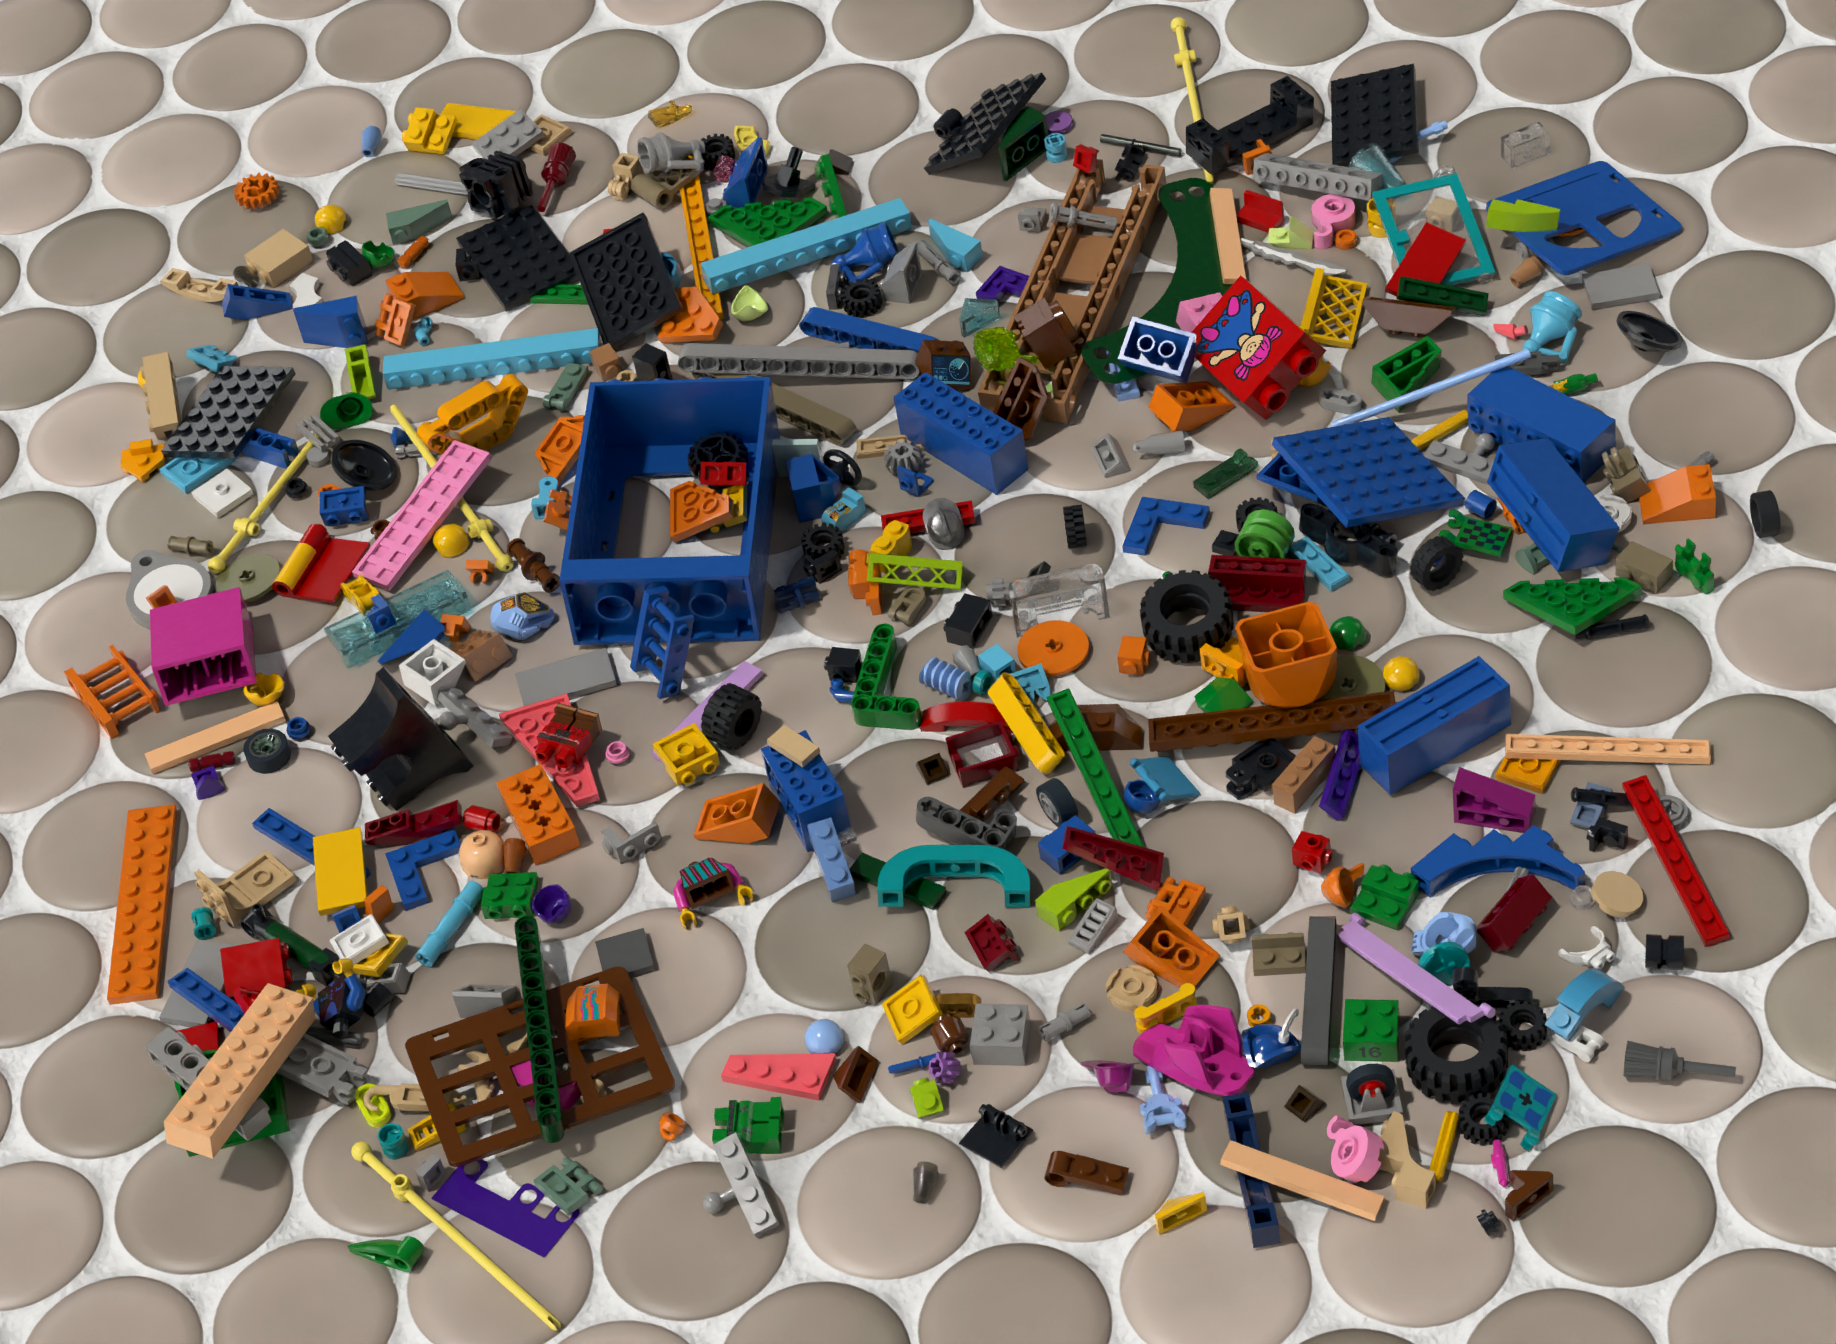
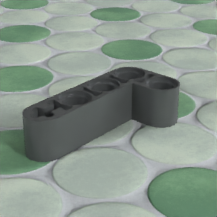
M932 797L921 798L916 808V822L921 828L956 845H988L1007 850L1016 835L1017 817L1008 810L998 812L991 823L987 824Z

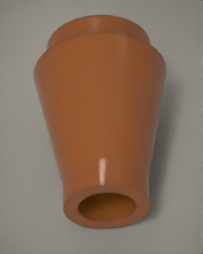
M508 838L505 844H503L504 874L519 873L527 850L524 840Z

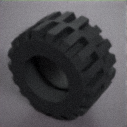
M727 683L722 685L709 698L701 718L702 733L706 738L730 750H736L740 746H744L751 739L760 722L762 714L760 698L735 684Z

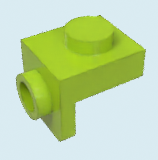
M927 1077L913 1082L914 1086L910 1087L909 1090L918 1119L944 1111L935 1080L929 1081Z

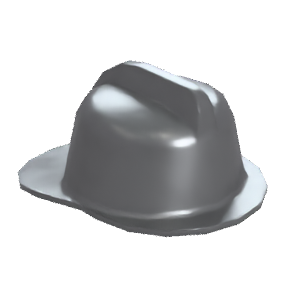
M937 498L925 506L923 521L931 543L943 550L957 547L962 542L965 531L956 504L949 499Z

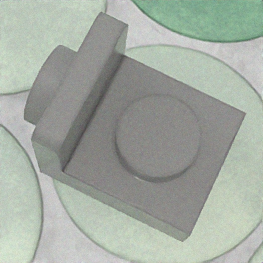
M1025 207L1024 211H1019L1018 221L1020 230L1041 232L1047 216L1046 208Z

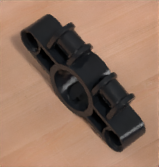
M1312 503L1302 505L1299 519L1300 532L1324 544V549L1328 556L1340 562H1357L1381 575H1391L1396 571L1398 549L1395 547L1397 541L1395 533H1388L1382 530L1378 524H1374L1371 527L1369 524L1346 528L1330 509L1326 510ZM1339 538H1353L1356 539V541H1345Z

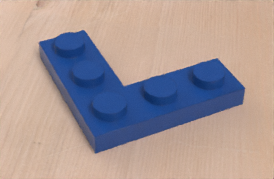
M1142 497L1122 545L1123 553L1146 556L1158 523L1204 529L1210 514L1209 506Z
M455 829L385 853L405 911L429 903L417 868L459 853L461 844Z

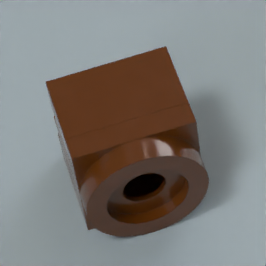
M1044 297L1014 316L1024 338L1045 370L1076 351L1073 342L1080 339L1057 300L1048 304Z

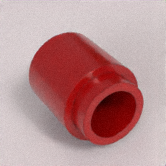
M471 805L463 813V822L468 829L475 831L489 830L495 833L499 829L501 816L495 810Z

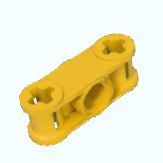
M362 574L358 575V578L346 584L344 582L340 584L348 602H351L362 615H365L366 611L374 607L371 598L378 595L379 592Z

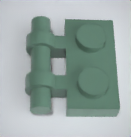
M566 1157L561 1163L564 1167L562 1170L553 1165L535 1178L534 1183L535 1187L569 1216L589 1200L586 1191H592L595 1195H598L602 1192L603 1187L598 1183V1179L594 1175L587 1174L583 1170V1166L579 1162L572 1161L569 1157ZM571 1178H577L579 1181L575 1183Z

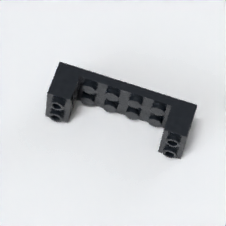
M1286 76L1270 84L1269 105L1219 130L1214 128L1204 118L1186 126V154L1213 175L1243 160V153L1257 148L1256 140L1261 139L1265 145L1270 146L1312 125L1314 97L1290 77Z

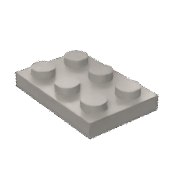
M520 108L474 141L472 146L485 159H488L487 156L490 154L494 155L496 150L516 157L545 135Z

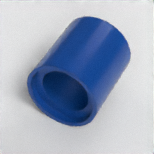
M1473 490L1465 501L1466 509L1485 519L1490 518L1497 507L1495 499L1477 490Z

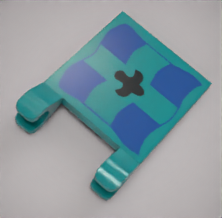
M1512 1064L1484 1121L1490 1126H1494L1496 1121L1502 1119L1503 1114L1507 1115L1528 1130L1520 1145L1529 1151L1532 1145L1535 1146L1539 1141L1540 1132L1557 1094Z

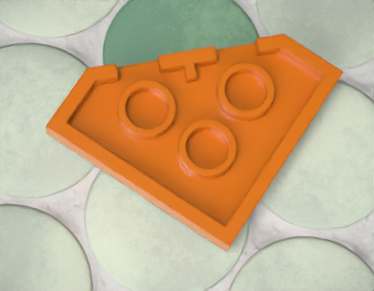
M697 286L679 287L677 294L684 311L663 323L657 337L661 343L716 340L723 322Z
M687 481L670 489V538L674 543L734 517L733 500L729 495H721L713 489L705 486L700 487L692 481Z

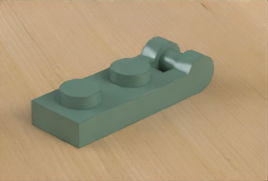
M568 363L549 395H545L543 407L549 409L556 407L560 411H566L589 374L588 366Z

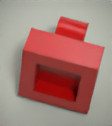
M1082 144L1076 146L1073 166L1089 174L1095 172L1099 150Z

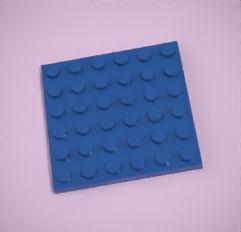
M1389 417L1273 438L1272 446L1346 528L1463 505L1465 497L1428 458L1423 456L1424 454L1418 447L1411 442Z

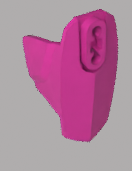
M1203 1004L1188 1006L1179 1029L1158 1023L1143 1032L1133 1045V1056L1170 1078L1205 1092L1223 1096L1236 1095L1247 1089V1083L1254 1076V1068L1248 1065L1246 1057L1242 1054L1240 1032L1233 1011L1230 1008Z

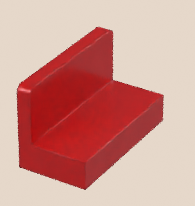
M1249 190L1243 193L1244 206L1236 214L1238 223L1269 233V228H1280L1285 222L1282 201Z

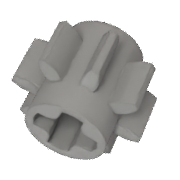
M1003 578L991 579L992 584H986L987 599L990 602H994V607L1005 606L1006 600H1012L1010 582L1004 583Z

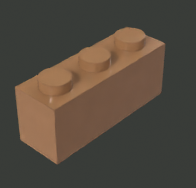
M1313 736L1272 784L1274 804L1295 814L1328 776L1336 754L1335 745Z

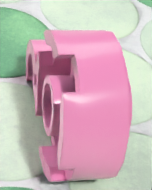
M1328 194L1318 198L1312 204V224L1317 227V231L1314 232L1315 248H1330L1334 242L1333 236L1338 231L1343 229L1351 230L1354 227L1356 211L1352 199L1346 196Z
M1334 1116L1327 1127L1328 1137L1336 1141L1331 1153L1333 1172L1354 1184L1359 1181L1368 1182L1381 1166L1378 1157L1380 1149L1384 1150L1382 1138L1366 1128L1353 1126L1352 1122L1339 1116Z

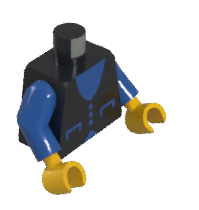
M349 958L333 962L334 972L336 974L344 973V975L318 992V998L315 997L316 988L312 984L302 985L303 989L296 990L297 993L313 997L314 1011L320 1019V1024L333 1029V1036L339 1039L348 1037L349 1027L362 1018L367 981L358 978L356 973H352L353 962Z

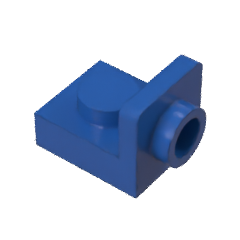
M378 594L372 597L371 600L374 607L371 608L372 612L368 613L367 617L373 631L377 634L395 625L396 621L389 605L381 595Z

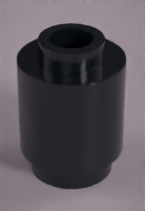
M954 108L946 110L934 123L935 133L941 138L948 139L950 137L949 133L954 128L960 126L962 114Z

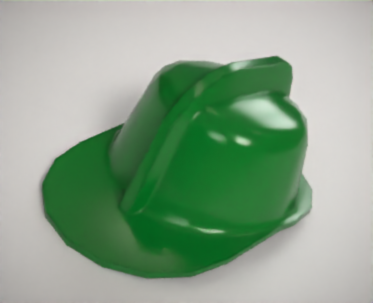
M346 392L327 400L320 410V418L331 429H343L365 423L372 415L373 406L365 395Z

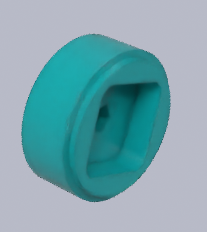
M980 670L973 679V692L980 695H985L988 692L993 681L990 672Z

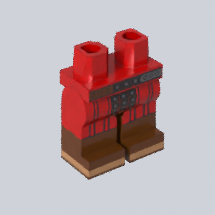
M558 703L554 708L555 715L550 723L537 736L539 745L535 754L537 760L544 763L548 762L551 757H555L556 764L567 769L572 762L580 763L582 760L581 756L587 752L602 732V726L598 713L583 709L577 710L576 707Z

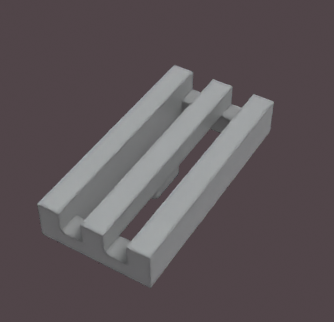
M314 413L310 415L311 419L307 417L303 419L304 423H296L297 430L321 452L340 442L339 436ZM309 427V428H310L320 439H322L326 444H323V443H322L317 437H315L307 428Z

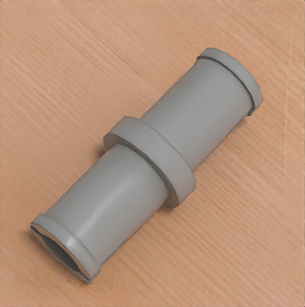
M1081 1003L1066 1013L1060 1012L1057 1014V1018L1038 1027L1040 1036L1045 1041H1049V1039L1062 1032L1068 1033L1072 1030L1073 1026L1091 1018L1090 1011L1084 1003Z

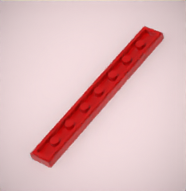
M1647 775L1623 782L1622 788L1704 946L1707 947L1730 939V933Z

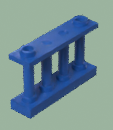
M665 586L644 590L630 668L634 672L649 670L660 681L657 694L659 699L680 694L694 622L692 614L677 617L667 606L669 590ZM664 617L671 623L670 631L663 625ZM660 637L667 643L666 651L659 644ZM657 656L663 662L662 670L656 664Z

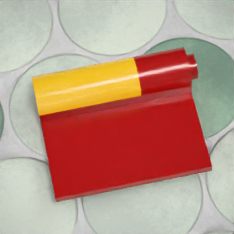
M311 524L277 575L272 588L283 597L335 603L342 592L340 584L343 582L345 584L348 583L353 575L352 571L371 545L369 542L331 538L323 525Z

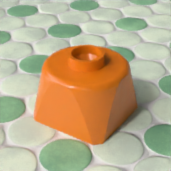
M1313 602L1301 603L1241 619L1235 625L1250 689L1253 695L1261 702L1276 707H1299L1318 700L1333 686L1337 671V647L1318 604Z

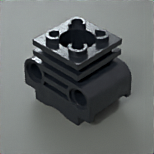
M496 150L494 155L490 154L487 156L488 159L476 158L459 168L461 172L459 176L465 188L470 190L468 192V203L472 211L486 213L495 219L502 215L510 217L523 208L522 200L525 201L527 196L532 197L534 195L531 188L532 183L526 172V165L521 158Z

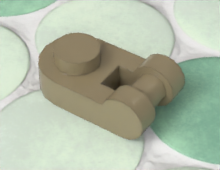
M917 586L906 588L890 607L888 617L893 620L900 619L902 623L909 626L912 625L915 616L925 605L926 596L924 590Z

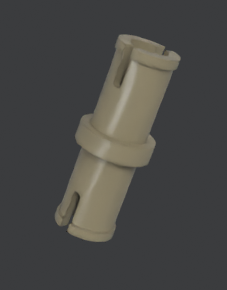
M170 536L167 541V547L169 550L184 551L186 554L201 553L210 555L213 551V542L198 540L192 536L186 538Z

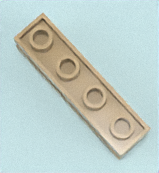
M168 351L142 357L143 366L140 367L142 378L146 381V384H143V391L145 396H148L145 406L148 415L150 414L151 419H148V426L150 432H154L158 440L166 438V431L172 430L174 433L182 422L174 366Z

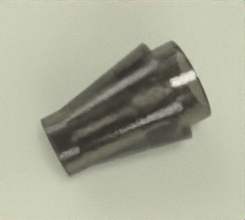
M919 1162L917 1167L913 1169V1201L916 1203L927 1204L929 1202L930 1195L940 1175L937 1165L930 1162Z

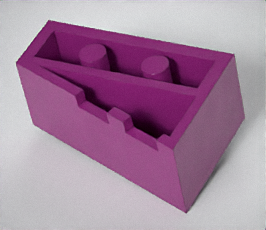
M1459 767L1453 786L1454 823L1525 833L1531 828L1536 812L1535 794Z

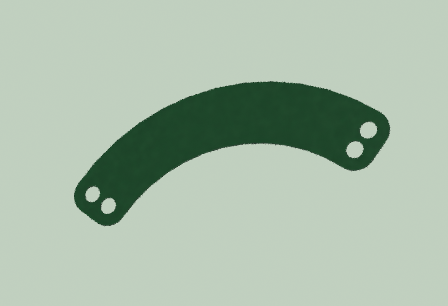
M1187 178L1165 184L1159 189L1158 198L1168 213L1175 231L1177 263L1171 283L1164 295L1140 319L1181 330L1176 322L1181 301L1219 292L1223 296L1233 285L1223 284L1209 194L1210 188L1214 187L1204 179ZM1191 187H1200L1204 190V195L1199 197L1193 196L1189 193V189ZM1175 191L1181 192L1185 195V199L1183 201H1174L1170 198V193ZM1129 325L1111 334L1092 339L1082 347L1083 359L1093 374L1105 383L1119 384L1149 374L1124 367L1118 360ZM1098 348L1106 349L1109 351L1110 356L1106 359L1097 358L1094 355V350ZM1109 363L1119 366L1120 372L1109 374L1104 370V366Z

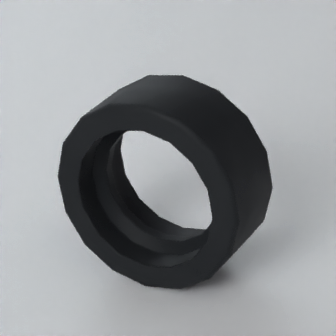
M1771 490L1752 493L1750 496V513L1756 535L1759 538L1778 535L1781 529L1780 513L1774 493Z

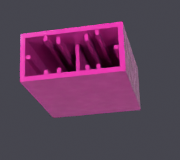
M240 587L150 609L151 666L165 706L257 683L253 626Z

